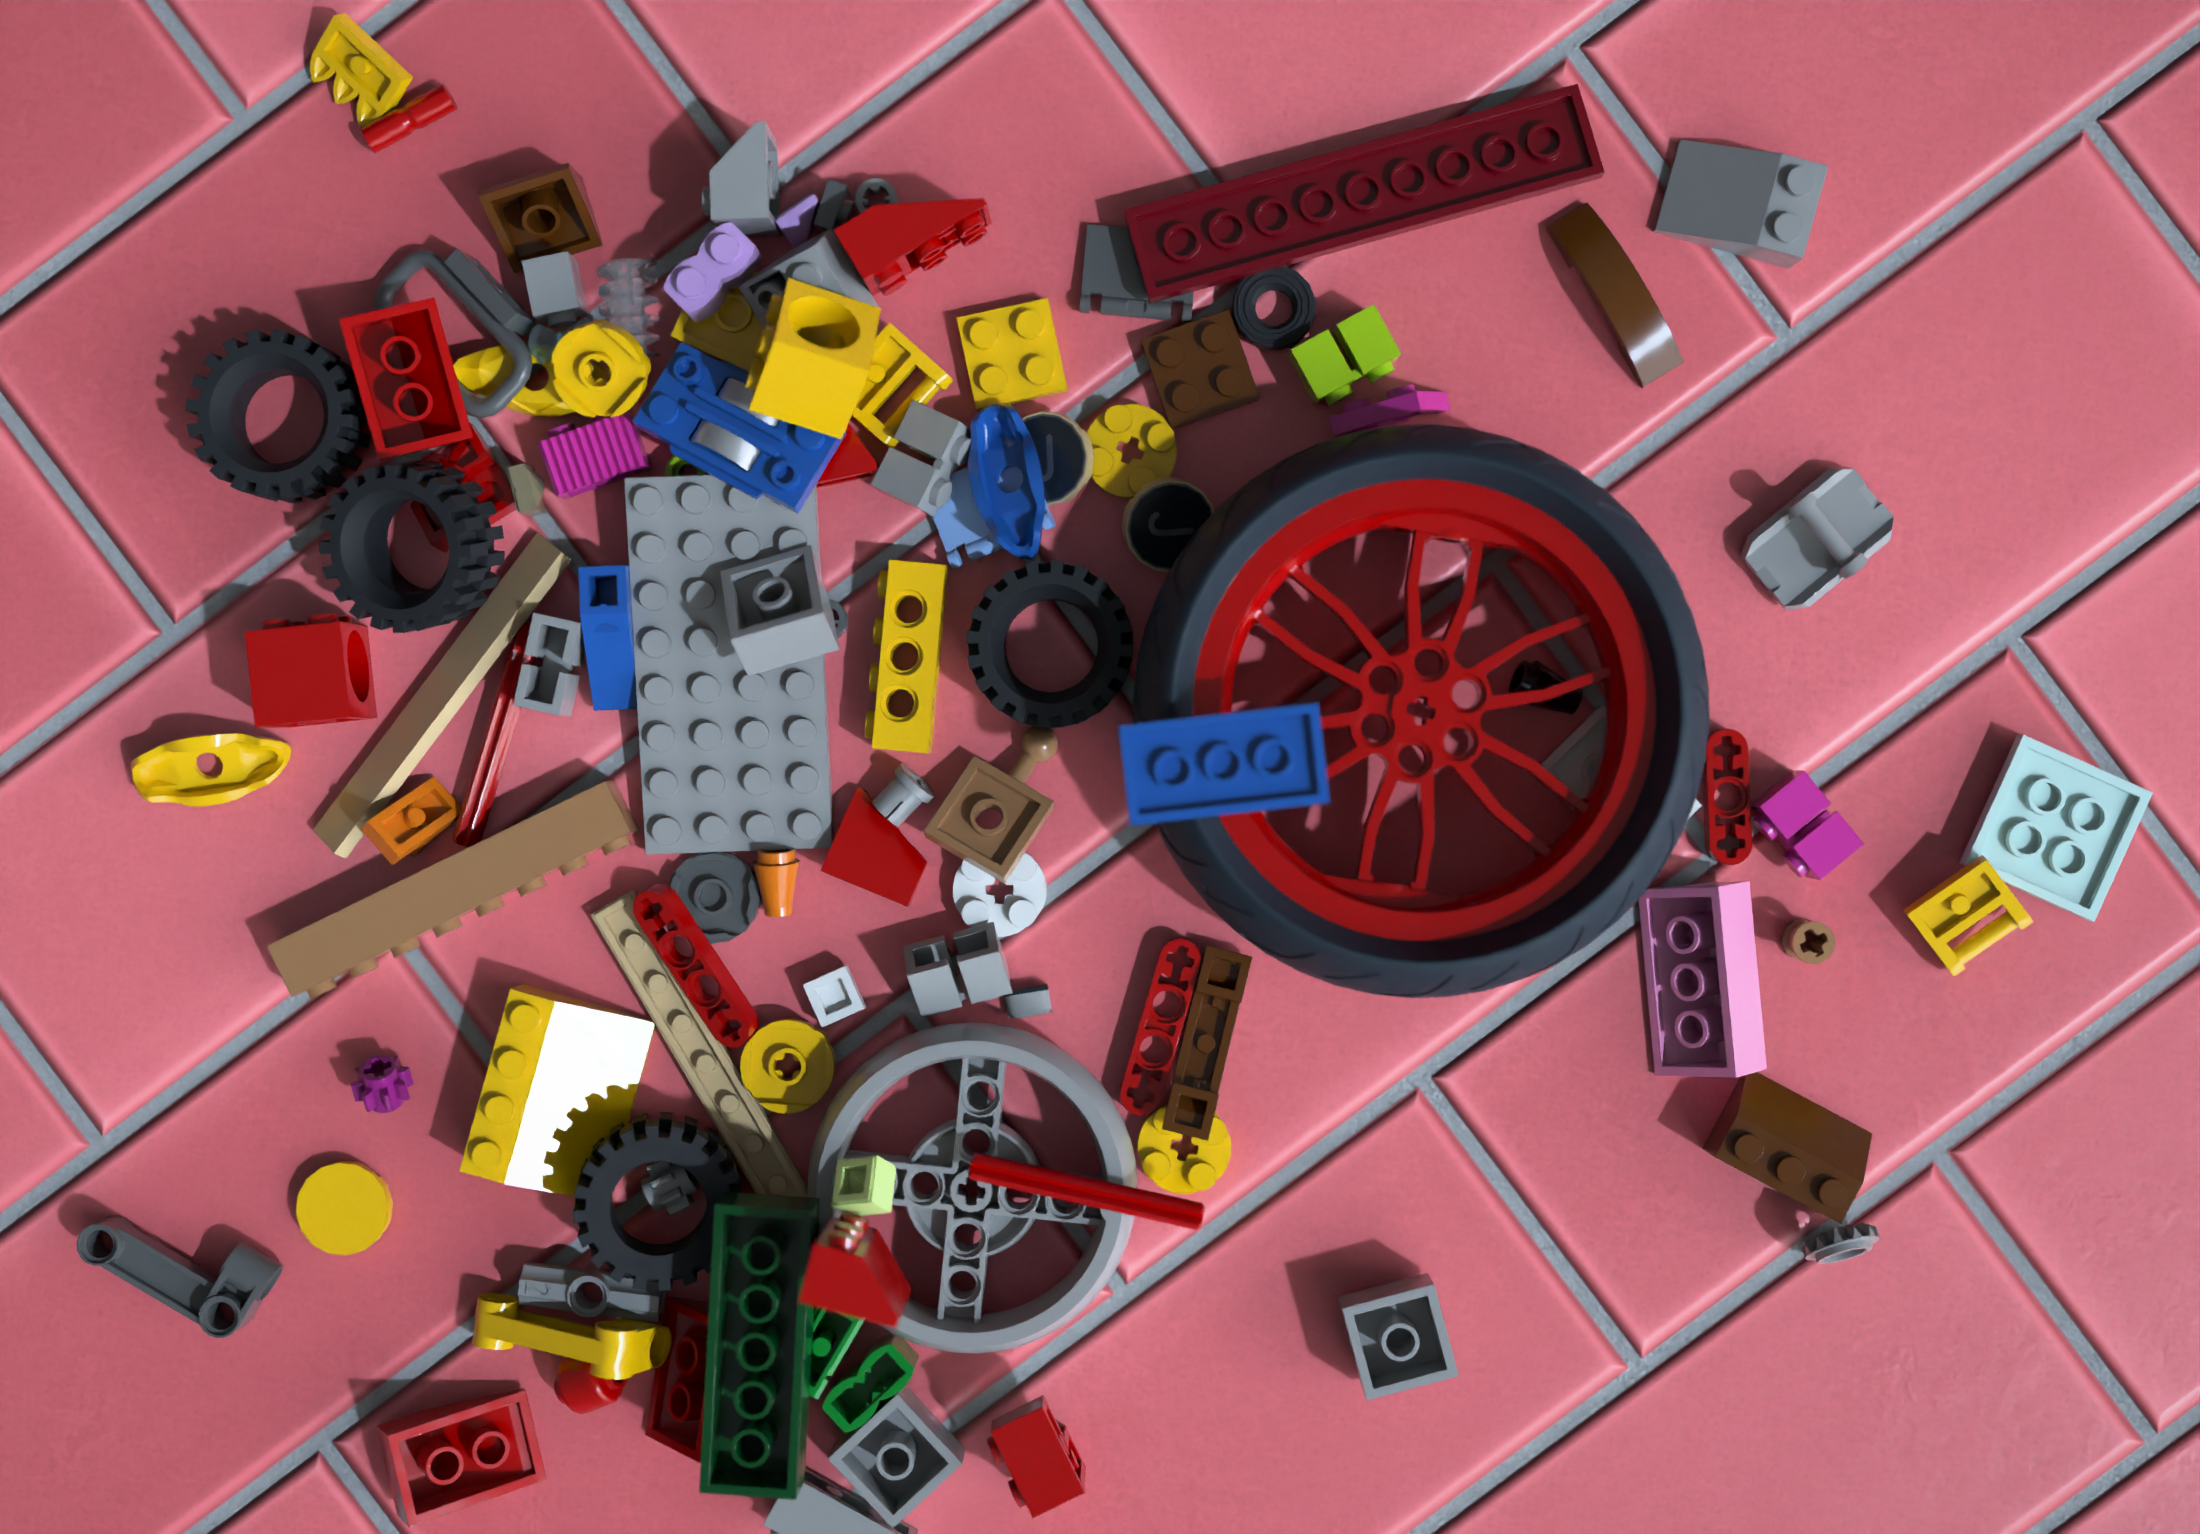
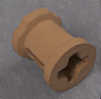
M1800 918L1791 921L1785 926L1781 937V944L1788 956L1798 958L1806 963L1817 964L1824 962L1831 956L1835 947V938L1833 932L1823 923ZM1804 932L1815 934V938L1810 941L1811 950L1800 947V944L1806 940Z

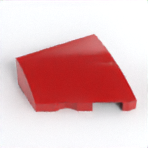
M469 422L473 438L459 441L447 460L441 458L439 462L443 463V469L455 467L466 473L461 483L476 481L483 488L484 491L477 497L480 503L492 501L498 512L488 517L490 525H492L517 508L507 475L476 427ZM413 501L410 508L430 544L444 553L448 552L447 535L438 516L425 505Z
M857 787L821 871L908 907L911 905L928 861L915 846L911 845L898 826L892 824L887 820V817L885 818L876 809L870 797L871 795L866 790Z

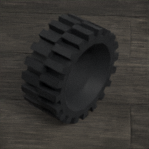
M271 329V336L255 330L245 333L248 341L246 343L235 338L224 342L222 346L228 355L223 358L211 353L203 361L204 364L212 369L208 377L195 374L191 386L201 389L199 400L187 398L186 411L198 415V423L187 424L189 437L200 440L203 443L202 446L194 449L200 460L213 464L214 466L209 471L219 480L231 483L230 487L276 502L281 500L288 503L303 502V496L316 500L327 495L323 487L327 485L335 488L341 487L347 481L341 472L346 467L357 471L363 461L354 456L357 446L369 448L371 440L370 435L361 432L362 423H368L364 407L361 404L362 399L357 382L353 380L355 378L353 368L340 361V356L331 350L298 334L294 336L283 330ZM294 375L304 377L314 386L322 401L324 421L320 436L313 447L301 457L284 463H269L255 451L247 436L245 420L248 405L254 394L267 382L282 376Z
M413 461L371 467L363 470V475L350 477L342 484L348 492L335 493L332 496L328 505L337 510L336 514L323 516L320 526L321 529L331 531L330 539L319 541V553L330 554L332 565L322 568L326 580L338 578L341 586L332 592L339 602L348 600L355 602L349 612L358 620L372 617L371 627L379 630L393 627V633L420 631L448 624L471 615L470 609L481 607L489 598L482 590L496 587L500 576L491 572V567L504 564L505 551L494 550V540L504 538L502 525L491 527L488 517L498 513L493 502L480 503L477 497L484 491L483 488L476 481L461 483L466 474L455 467L443 469V463L435 461ZM409 500L421 503L432 510L440 519L448 539L449 562L447 569L440 581L431 589L415 586L406 580L394 566L389 554L387 538L390 522L396 511Z
M1051 560V563L1040 564L1038 561L1025 564L1024 568L1016 571L1011 569L1001 575L1003 578L994 586L991 584L983 593L984 598L979 606L975 605L971 615L970 630H967L966 643L969 648V656H967L969 667L973 671L976 679L975 682L981 692L986 695L991 701L990 703L999 711L1010 716L1012 719L1036 727H1065L1081 723L1100 713L1118 695L1123 687L1133 656L1131 622L1119 596H1116L1111 590L1110 585L1101 577H1096L1088 569L1077 564L1076 567L1064 564V561ZM1047 600L1066 602L1080 609L1093 624L1098 640L1096 659L1089 673L1078 684L1058 692H1043L1023 684L1011 670L1005 651L1007 632L1017 615L1030 605Z
M660 1112L659 1119L648 1120L646 1113L635 1116L634 1122L628 1126H625L622 1121L611 1128L610 1135L605 1140L601 1137L593 1146L591 1155L585 1159L574 1195L576 1199L573 1216L574 1223L579 1224L577 1237L582 1248L587 1245L590 1247V1260L597 1268L603 1263L610 1267L609 1277L620 1283L624 1275L633 1278L632 1288L645 1290L647 1282H659V1291L672 1290L674 1280L682 1279L684 1286H687L697 1281V1273L700 1270L705 1269L709 1274L712 1262L714 1205L724 1192L743 1193L739 1166H735L734 1156L727 1144L723 1147L719 1143L718 1133L710 1127L706 1131L698 1128V1120L689 1116H685L684 1122L673 1120V1113ZM665 1161L682 1166L695 1176L703 1188L707 1203L705 1213L696 1228L678 1241L668 1244H650L637 1240L621 1227L614 1214L612 1194L616 1185L630 1170L644 1163Z

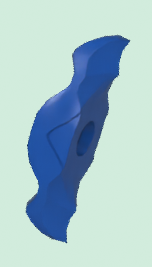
M1009 403L990 405L978 411L971 421L968 473L976 506L993 538L1012 555L1021 559L1031 560L1039 550L1045 512L1041 464L1033 439L1016 409ZM1009 467H1017L1023 474L1022 485L1015 492H1003L999 486L1001 473Z

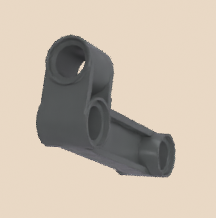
M110 1216L84 1228L77 1240V1251L86 1263L103 1267L196 1322L204 1332L215 1338H225L247 1325L254 1317L263 1299L277 1282L283 1270L282 1264L252 1246L241 1242L228 1256L217 1277L135 1229L129 1220L121 1216ZM101 1231L107 1232L112 1237V1251L102 1245L100 1241ZM221 1302L227 1303L233 1308L235 1312L234 1322L228 1321L222 1316L220 1312Z

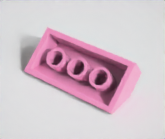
M1750 881L1708 882L1647 888L1645 893L1639 898V910L1655 1076L1737 1078L1767 1069Z

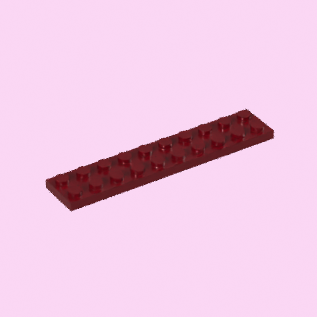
M1574 84L1124 210V218L1149 304L1267 270L1302 262L1600 179L1605 171L1579 86Z

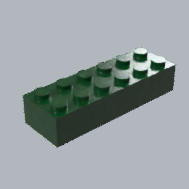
M724 1192L714 1205L699 1493L796 1500L804 1483L814 1306L799 1302L814 1243L818 1238L820 1198Z

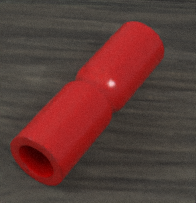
M441 84L411 100L403 108L395 109L360 129L369 147L374 153H377L411 135L415 129L424 128L458 108L446 86Z

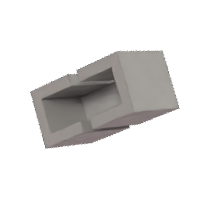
M912 400L894 439L908 445L907 448L935 462L933 466H930L889 447L871 485L884 494L935 517L938 509L946 504L951 495L953 479L950 476L953 470L957 471L959 466L963 465L969 458L971 430L960 421Z
M533 613L524 654L544 658L543 665L539 667L522 664L513 706L571 717L580 680L579 675L571 674L573 665L583 666L585 657L582 625L574 621Z
M994 922L953 932L954 941L959 953L957 962L961 971L960 975L956 973L944 935L903 946L907 978L921 1017L944 1013L962 1007V1000L970 998L971 1004L1012 993L1007 961Z

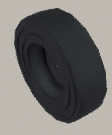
M1283 266L1247 276L1239 283L1232 299V318L1237 331L1249 344L1263 350H1283L1296 345L1309 332L1315 318L1316 299L1310 284L1297 271ZM1270 290L1284 293L1290 299L1292 305L1290 318L1278 326H1270L1263 323L1256 313L1257 299L1263 293Z

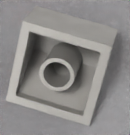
M756 121L709 171L710 186L702 187L704 215H710L712 225L718 227L724 223L732 222L747 238L781 237V229L775 221L780 215L778 142L766 121Z
M812 545L720 571L730 641L748 676L840 650L834 615Z

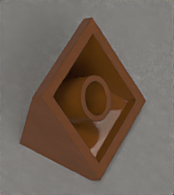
M569 163L478 191L479 200L514 273L523 271L522 260L566 251L573 255L603 245L583 178Z

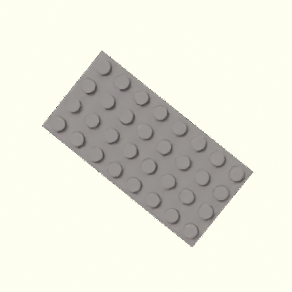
M712 475L624 478L645 855L757 851L758 849L830 848L834 840L825 654L748 676L730 641L720 571L808 545L813 547L821 572L817 483L797 514L764 495L760 498H752Z

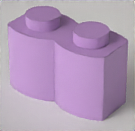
M732 222L724 223L707 235L696 256L682 261L672 270L665 281L663 290L695 323L703 321L719 310L726 300L730 289L740 286L754 275L761 263L762 255L757 247Z

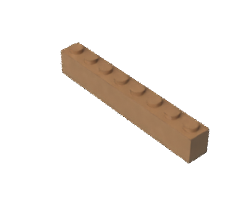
M615 780L604 781L267 945V948L291 997L307 992L310 999H313L336 988L334 979L347 972L354 979L379 967L376 958L390 951L394 958H397L421 946L417 938L431 931H434L436 938L460 928L463 925L459 918L470 912L476 911L478 917H481L503 907L505 904L501 897L518 890L522 897L547 885L543 878L546 875L560 869L562 876H566L587 866L588 862L585 856L600 849L607 856L630 845L631 843L627 836L639 831Z

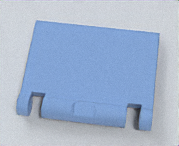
M968 467L951 474L950 478L953 479L951 495L946 504L939 508L935 517H933L946 550L948 562L953 569L963 566L962 557L957 550L962 545H965L966 552L971 561L1004 549L993 538L976 506L970 485ZM1017 467L1005 469L999 477L1000 489L1006 493L1015 492L1023 482V474ZM1045 500L1043 528L1049 530L1055 527V521Z

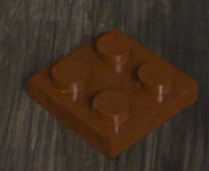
M1230 309L1140 340L1168 425L1172 430L1256 402L1260 398Z

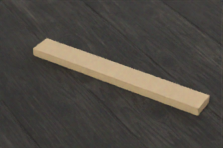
M536 533L490 594L487 601L477 611L313 829L334 854L345 859L349 856L364 836V833L361 831L364 824L383 811L572 559L540 533Z
M634 890L591 914V917L755 1193L808 1197L807 1181L763 1107L743 1084L740 1069L728 1048L714 1038L633 914V902L637 897Z

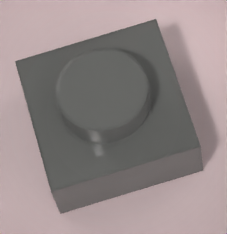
M828 179L814 221V226L819 234L830 228L834 232V229L852 219L855 202L850 200L851 194L847 185Z

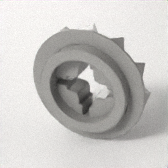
M1864 1223L1849 1224L1845 1227L1834 1228L1809 1238L1802 1247L1806 1260H1816L1817 1264H1830L1848 1260L1873 1249L1872 1244L1879 1241L1880 1237L1876 1226Z

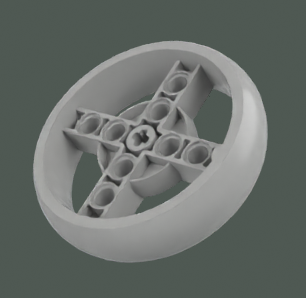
M979 1022L944 1024L907 1035L884 1047L865 1061L839 1089L824 1114L811 1150L807 1193L808 1197L820 1198L818 1237L831 1216L840 1218V1214L843 1213L831 1206L837 1160L878 1155L896 1167L892 1205L905 1206L909 1219L920 1235L931 1245L944 1251L938 1308H934L909 1297L896 1329L879 1325L903 1339L934 1350L969 1354L999 1352L1026 1345L1058 1330L1084 1310L1108 1283L1122 1259L1134 1225L1135 1216L1078 1203L1072 1207H1062L1056 1203L1054 1198L1033 1194L1026 1202L1018 1203L1009 1198L1006 1187L977 1181L979 1187L985 1188V1192H978L977 1198L968 1197L967 1189L960 1188V1184L966 1185L968 1170L974 1153H982L1040 1166L1028 1143L1013 1129L1001 1123L1007 1064L1020 1067L1048 1082L1073 1105L1083 1119L1097 1150L1101 1175L1077 1172L1067 1173L1138 1188L1136 1160L1129 1133L1113 1099L1102 1084L1082 1063L1062 1048L1033 1033L1010 1026ZM963 1059L957 1119L942 1123L929 1131L917 1143L910 1156L849 1150L852 1139L864 1116L878 1098L891 1086L924 1067L943 1061ZM976 1082L988 1083L994 1090L995 1098L988 1104H977L969 1095V1087ZM972 1129L983 1130L990 1139V1146L983 1151H973L967 1147L964 1135ZM919 1172L931 1173L938 1181L937 1190L932 1193L920 1192L913 1184L914 1175ZM1035 1219L1096 1225L1088 1247L1079 1262L1057 1285L1028 1303L1012 1309L982 1314L988 1256L1002 1252L1018 1242L1030 1229ZM962 1224L974 1225L978 1228L981 1239L975 1244H963L956 1237L955 1229ZM958 1271L969 1272L975 1278L976 1286L969 1291L957 1290L951 1282V1276Z

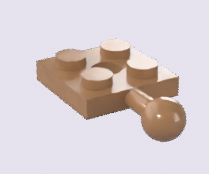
M1036 726L1025 731L1021 738L1023 753L1009 774L974 756L925 828V838L1005 884L1055 808L1053 800L1024 784L1037 763L1046 762L1055 755L1058 748V740L1055 733L1050 728ZM987 809L998 811L1003 816L1002 822L994 829L981 828L976 823V819L982 811Z

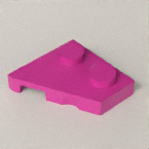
M1411 384L1387 391L1388 399L1372 404L1371 398H1364L1343 405L1345 413L1329 417L1333 435L1344 436L1357 431L1391 426L1409 421L1408 418L1427 412L1438 414L1449 411L1450 406L1446 392L1415 391L1414 385Z

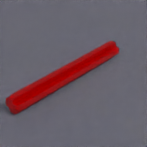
M524 623L512 639L454 831L453 842L469 848L482 840L521 707L513 706L522 664H535L536 657L524 654L531 625L528 623Z
M982 1153L973 1154L968 1170V1177L971 1180L1194 1230L1200 1229L1205 1212L1204 1205L1201 1202Z

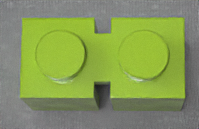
M1374 304L1336 324L1337 329L1333 330L1353 371L1350 370L1329 329L1290 350L1288 358L1314 406L1326 400L1330 407L1352 395L1354 392L1351 385L1367 377L1370 384L1395 371L1392 363L1397 361L1401 352Z

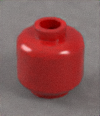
M564 1357L557 1367L554 1390L559 1401L570 1410L579 1414H585L618 1401L623 1393L627 1379H605L590 1374L591 1363Z

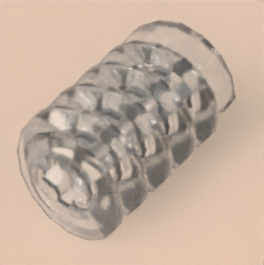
M650 258L612 260L597 269L598 277L607 281V283L599 286L598 295L609 300L599 306V314L611 319L609 320L611 324H616L632 334L649 359L660 357L661 354L647 350V345L660 341V335L646 330V326L660 321L659 316L646 312V307L659 303V298L645 294V288L658 284V279L644 275V270L656 266L657 261Z

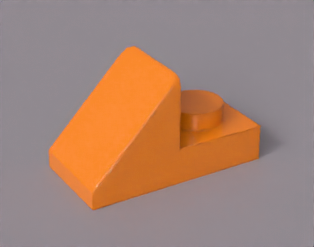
M433 776L369 819L361 831L393 865L408 854L415 857L459 818L462 806Z

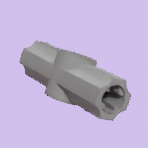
M526 1262L519 1279L518 1296L519 1304L573 1311L585 1318L607 1315L659 1322L665 1305L666 1291H659V1282H647L645 1290L632 1288L633 1278L624 1275L619 1283L609 1277L610 1270L601 1266L599 1268L590 1267L582 1269ZM583 1283H596L603 1292L602 1301L594 1302L585 1297Z

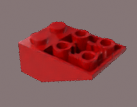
M984 198L874 205L834 229V232L872 296L879 292L886 296L907 283L905 276L921 267L923 271H928L938 266L948 257L945 252L957 244L962 243L964 247H967L983 238L988 232L985 227L992 224L988 205Z

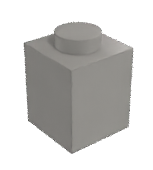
M566 251L522 260L534 318L542 324L548 323L549 328H563L576 324V317L589 315L578 260Z

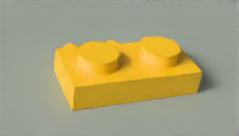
M346 13L333 16L311 56L310 74L313 82L327 80L334 73H337L333 86L336 104L350 102L360 95L356 110L357 121L360 126H365L393 111L413 79L410 73Z

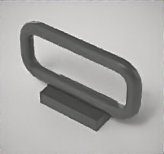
M457 248L447 259L432 250L421 249L413 251L401 259L382 280L375 293L374 308L375 310L393 307L395 295L417 271L423 268L432 270L510 353L513 359V368L510 374L484 399L475 398L458 380L466 413L469 416L478 418L493 416L507 406L523 389L530 378L533 366L531 352L517 333L525 336L537 322L478 259Z

